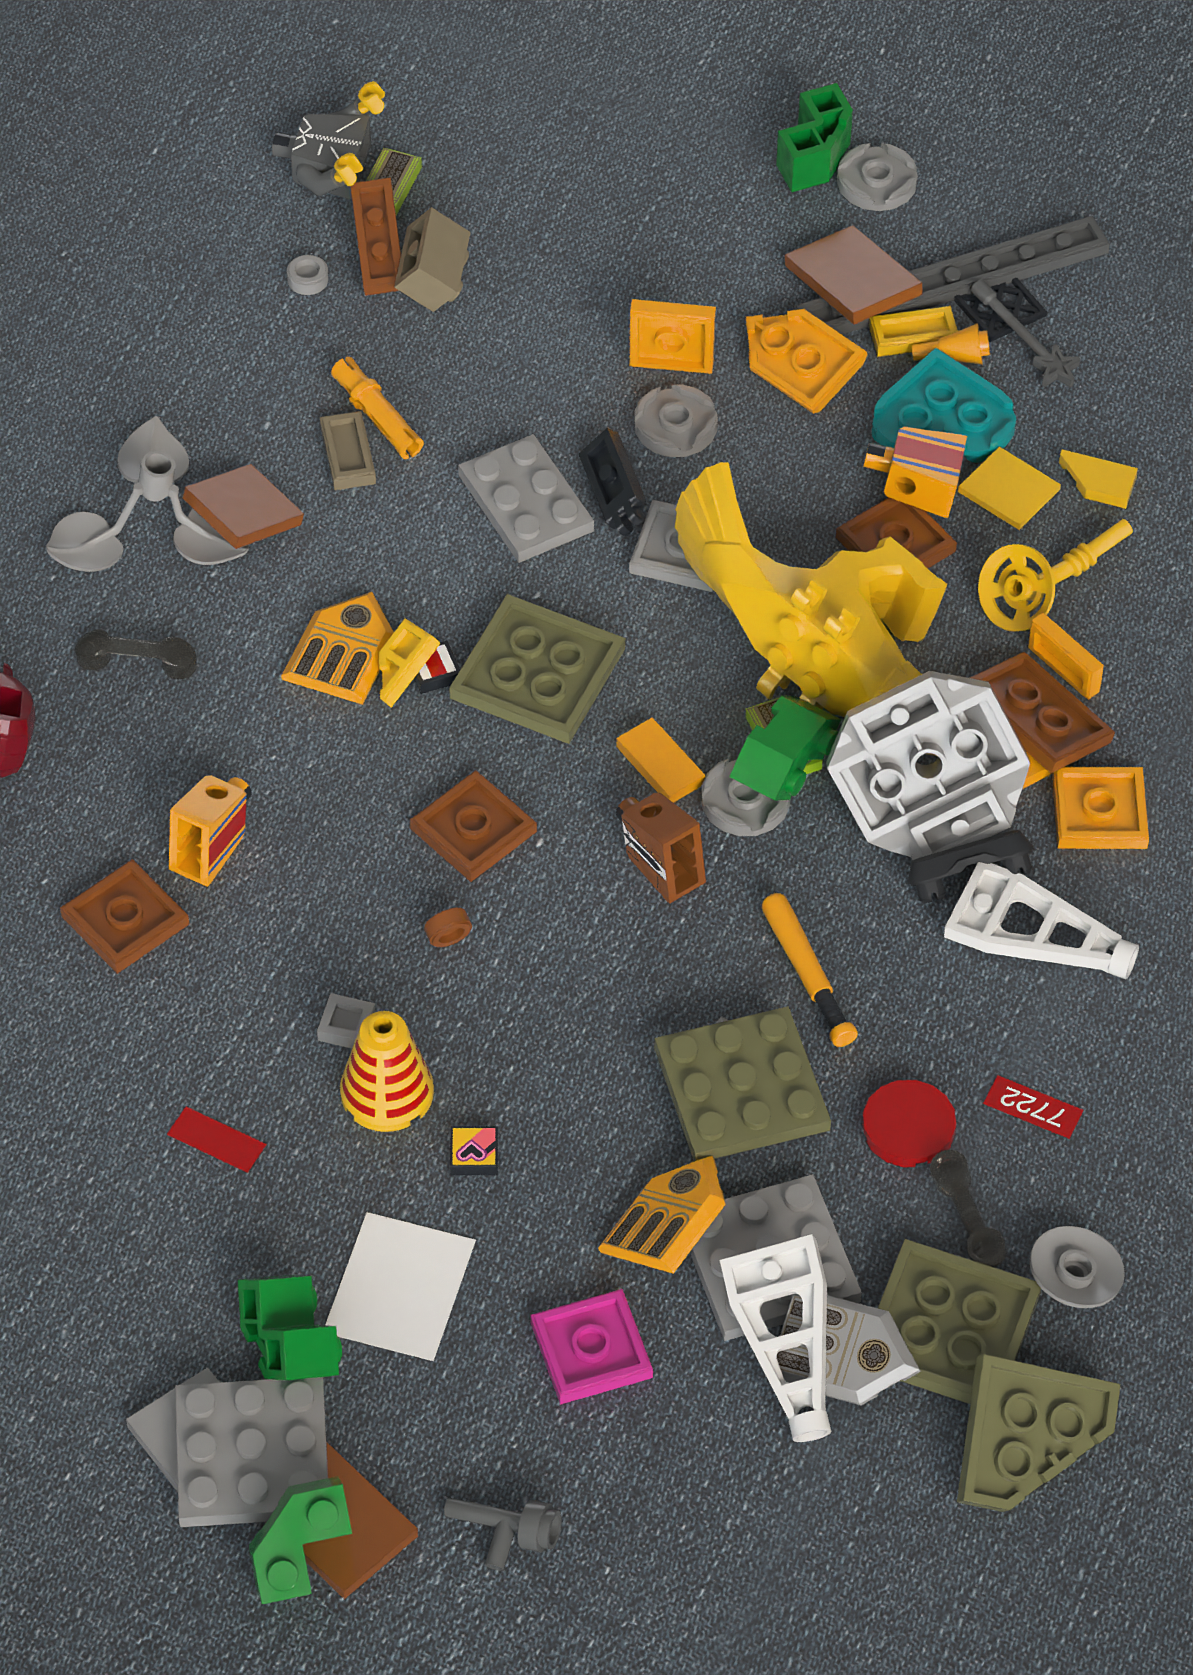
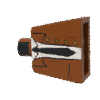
M653 793L640 802L635 797H629L619 804L616 809V817L623 823L626 853L629 859L669 904L706 883L700 823L661 793Z

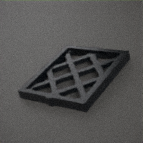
M1018 278L1012 279V284L1015 288L1005 286L1006 282L991 286L994 291H998L996 298L1007 309L1014 310L1013 315L1017 319L1020 311L1033 313V315L1019 320L1023 326H1027L1047 316V311ZM1003 293L1018 295L1016 303L1001 301ZM968 294L954 296V301L974 324L978 323L979 330H987L989 342L1014 332L1010 326L995 331L996 322L1007 323L994 310L992 314L977 312L979 304L983 303L976 296ZM1023 297L1031 306L1021 305ZM965 301L974 302L973 309ZM981 319L990 321L989 328Z

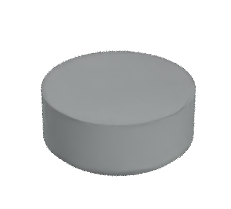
M302 255L294 258L287 266V282L289 287L301 295H313L321 292L328 284L327 264L323 259L314 255Z

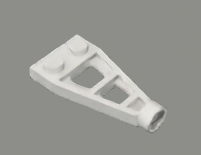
M982 862L977 863L945 926L944 938L986 953L1100 969L1123 979H1128L1139 951V945L1123 940L1122 936L1026 876L1020 873L1013 874L1008 869L992 863L985 864ZM1012 903H1025L1043 916L1044 921L1037 933L1023 935L1009 933L1002 929L1001 923ZM1058 922H1064L1085 933L1086 938L1080 948L1061 946L1049 941ZM1107 950H1112L1113 955L1106 953Z
M811 1234L720 1260L730 1307L789 1419L793 1441L807 1442L829 1435L831 1428L825 1408L827 1282L816 1238ZM795 1293L800 1295L803 1301V1320L799 1330L779 1337L772 1335L760 1314L762 1303ZM806 1345L810 1367L809 1376L806 1379L792 1383L786 1382L777 1361L778 1352ZM804 1407H811L814 1409V1411L798 1414L799 1411Z

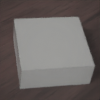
M331 993L317 1029L318 1041L353 1048L361 1023L367 1016L376 1012L375 1003Z

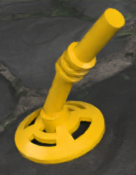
M1125 519L1120 520L1088 544L1080 543L1077 548H1073L1069 553L1064 554L1062 561L1052 567L1039 551L1030 546L1012 544L999 548L986 560L979 576V600L986 616L996 626L1007 631H1026L1031 629L1032 619L1042 612L1046 615L1049 613L1055 597V584L1072 575L1078 577L1082 574V571L1085 572L1090 566H1094L1100 555L1133 533L1131 525ZM1026 557L1034 560L1042 572L1037 574L1032 568L1027 567ZM1010 558L1012 564L1002 571L998 582H994L999 567ZM1014 571L1017 572V575L1010 576ZM1044 594H1046L1041 608L1038 610L1036 614L1030 617V612L1035 610L1040 605ZM1003 596L1009 606L1017 609L1013 619L1006 616L999 609L995 598Z

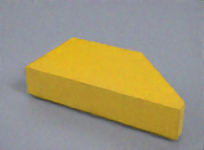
M1061 450L1059 464L1063 469H1067L1077 482L1076 487L1085 499L1127 508L1137 478L1138 468Z
M404 618L379 651V669L382 670L383 689L380 691V699L391 708L440 645L436 638Z

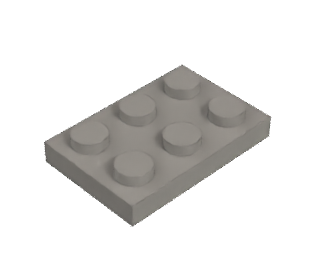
M534 434L458 465L459 477L518 563L594 532L593 518Z

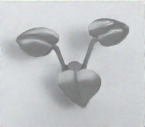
M157 416L137 428L124 442L119 451L117 459L118 469L125 479L135 482V484L133 485V492L116 524L109 529L107 521L100 515L84 511L76 512L59 521L46 545L47 553L53 559L74 570L95 572L113 566L123 554V545L115 535L121 532L139 496L143 495L147 500L154 502L161 501L167 496L171 498L176 519L182 524L174 531L173 542L177 551L187 560L201 565H214L242 557L249 551V544L235 549L194 509L190 511L188 517L183 513L178 497L179 488L173 483L179 481L187 473L189 457L182 444L165 428Z

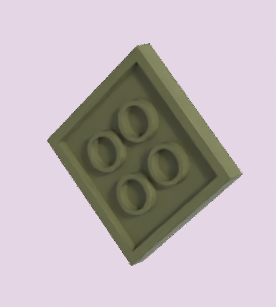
M507 594L450 686V699L570 744L623 654L626 638Z
M788 1006L655 1038L654 1049L694 1162L709 1156H713L715 1159L830 1131V1116Z
M905 1239L878 1306V1309L890 1312L903 1340L921 1372L911 1378L900 1381L970 1404L977 1357L986 1354L1016 1361L1040 1297L1041 1287L1034 1280Z

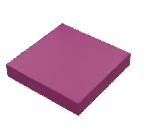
M623 1289L530 1315V1323L560 1405L653 1378V1368Z

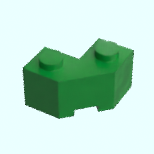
M837 83L800 93L798 125L778 131L776 166L791 192L829 182L840 160L850 146L853 109Z
M781 696L772 706L771 713L774 716L767 727L764 729L756 725L747 736L729 775L732 779L775 801L790 800L791 796H796L806 780V772L803 770L808 760H823L825 755L830 754L839 733L837 728L841 721L840 718L797 696Z
M283 1275L238 1279L240 1328L246 1341L256 1342L263 1357H260L258 1366L264 1379L287 1381L339 1375L342 1345L337 1336L336 1326L314 1325L317 1293L312 1285V1276Z
M338 1476L289 1486L263 1528L258 1531L250 1543L249 1550L256 1587L262 1605L312 1594L303 1544L352 1534L344 1487Z

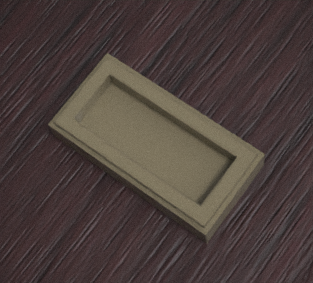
M357 411L320 417V428L334 490L376 484V474L362 412Z

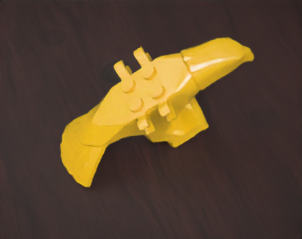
M720 462L711 467H706L698 478L692 480L685 491L681 492L675 509L677 512L675 529L678 532V544L683 549L685 559L697 576L714 590L726 606L736 615L754 649L769 661L770 667L761 676L756 686V689L770 700L773 698L778 686L786 689L792 680L802 690L799 698L820 709L824 707L832 714L845 717L847 711L922 675L909 661L905 660L882 621L888 626L893 635L902 642L905 640L914 642L923 640L937 613L947 584L927 569L918 558L892 537L883 538L879 541L876 548L868 552L837 551L817 569L790 567L775 562L754 548L750 543L736 499L729 462ZM926 753V755H934V756H937V755L932 754V753Z

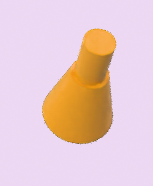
M978 323L939 338L938 341L912 344L914 361L924 359L935 348L941 350L954 360L965 363L983 365L982 356L990 355L987 330L979 331Z

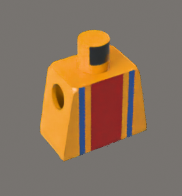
M902 427L898 430L894 448L869 442L863 467L888 473L883 492L887 497L948 518L958 485L967 436Z
M212 775L205 776L170 809L169 870L208 887L245 833L246 801L251 797L252 791L244 780L233 777L228 782H225Z

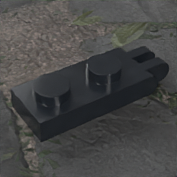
M606 428L578 455L606 523L626 537L633 531L632 523L635 526H639L645 521L641 506L646 502V499L619 433Z

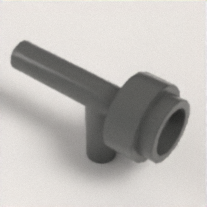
M450 1497L447 1499L444 1508L445 1517L495 1527L485 1566L497 1571H504L515 1532H518L520 1548L542 1553L545 1549L552 1550L555 1547L561 1531V1512L554 1510L550 1503L529 1500L522 1513Z

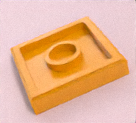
M632 299L630 309L629 366L712 374L716 307Z
M1063 767L1053 772L1052 780L1058 849L1148 848L1149 834L1143 767Z

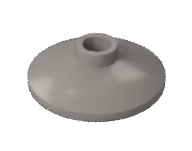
M1062 1226L1048 1230L1036 1240L1030 1253V1269L1037 1284L1050 1297L1068 1306L1077 1308L1102 1306L1116 1297L1124 1282V1265L1117 1250L1105 1238L1085 1228Z

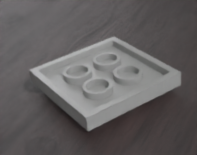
M813 1174L725 1199L726 1205L690 1251L724 1341L745 1335L729 1304L720 1260L812 1234L816 1238L827 1282V1295L855 1303L861 1302V1289ZM793 1294L762 1303L760 1314L768 1329L784 1324Z
M323 1377L287 1381L267 1379L175 1385L180 1527L267 1522L289 1486L328 1478Z

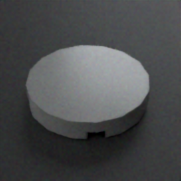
M871 143L849 150L839 162L837 184L840 193L851 204L866 210L884 211L895 209L907 203L913 196L918 178L915 161L906 151L881 143V147H870Z
M674 384L671 389L661 390V387L652 389L639 400L635 408V434L642 445L656 454L667 457H687L696 454L711 444L717 433L718 417L714 409L715 405L708 395L697 388L687 385Z
M729 759L723 760L707 772L701 790L702 809L709 821L723 832L737 836H758L773 830L785 819L790 807V800L775 801L729 777L736 760L729 762Z

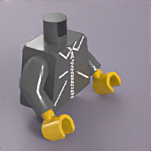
M372 81L360 89L358 93L359 99L344 109L328 114H307L303 117L297 135L275 133L272 155L291 159L292 179L297 184L306 187L316 196L330 193L346 199H352L351 186L359 182L371 147L369 111L375 115L383 111L384 102L381 99L384 98L385 92L377 82Z

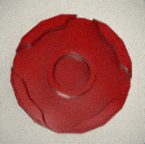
M896 1080L881 1086L868 1098L862 1117L864 1135L867 1138L866 1142L871 1151L887 1163L900 1167H915L916 1163L928 1161V1165L939 1160L951 1147L956 1133L955 1109L948 1097L931 1084L918 1080Z

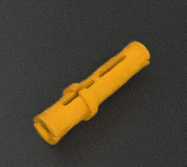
M346 357L345 361L342 358L336 362L331 370V375L351 396L349 401L356 409H362L403 459H409V454L411 457L416 456L421 451L424 441L411 429L391 403L386 400L380 392L382 388L377 381L369 379L352 357Z

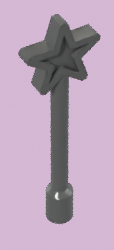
M983 279L974 283L971 292L984 305H989L1038 355L1033 358L1032 365L1044 372L1042 385L1046 387L1058 380L1072 387L1075 378L1071 371L1079 367L1080 357H1064L1059 346L1056 344L1053 345L1052 352L1050 353L996 298V292Z

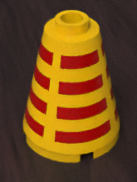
M378 1011L370 1014L363 1020L340 1082L341 1101L345 1111L347 1112L348 1109L354 1116L355 1122L375 1131H397L411 1126V1120L420 1115L421 1119L431 1106L434 1095L431 1072L405 1021L399 1015L390 1011Z

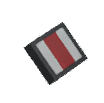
M447 640L440 642V645L414 677L420 694L451 686L460 672L459 665Z

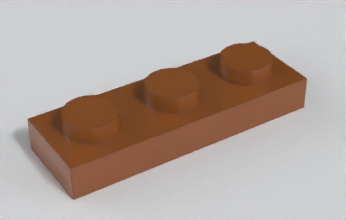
M391 178L356 182L351 186L365 296L399 291L394 286L401 258V248Z

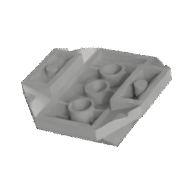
M928 671L847 711L826 764L829 773L867 842L888 851L909 856L912 860L991 837L1010 828L1030 761L989 682ZM926 753L938 756L937 760L929 765H921L916 762L921 755Z

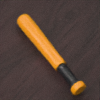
M773 893L767 896L762 902V911L799 975L811 1000L818 1003L821 1013L831 1028L829 1034L831 1042L836 1047L849 1045L857 1038L858 1031L853 1023L846 1021L840 1007L837 1005L832 995L833 988L793 908L784 894Z

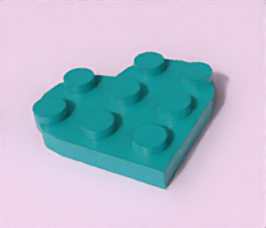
M935 348L886 391L876 403L872 423V437L880 445L894 448L898 430L902 427L961 434L967 436L964 450L965 458L971 462L979 463L985 461L988 455H991L999 446L1004 448L1008 445L1014 436L1016 415L1013 411L1012 400L1001 389Z

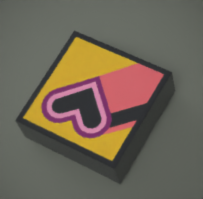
M451 1126L450 1175H498V1126Z

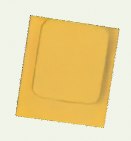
M999 446L958 486V492L1020 530L1060 490L1061 484Z

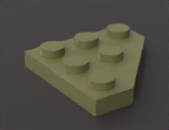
M986 1354L978 1356L957 1503L1000 1512L1009 1511L1018 1505L1027 1495L1043 1483L1050 1481L1077 1461L1078 1457L1114 1433L1121 1384Z

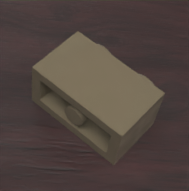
M431 207L407 226L394 288L432 312L436 311L447 301H454L463 287L461 277L463 267L469 257L467 247L470 231Z

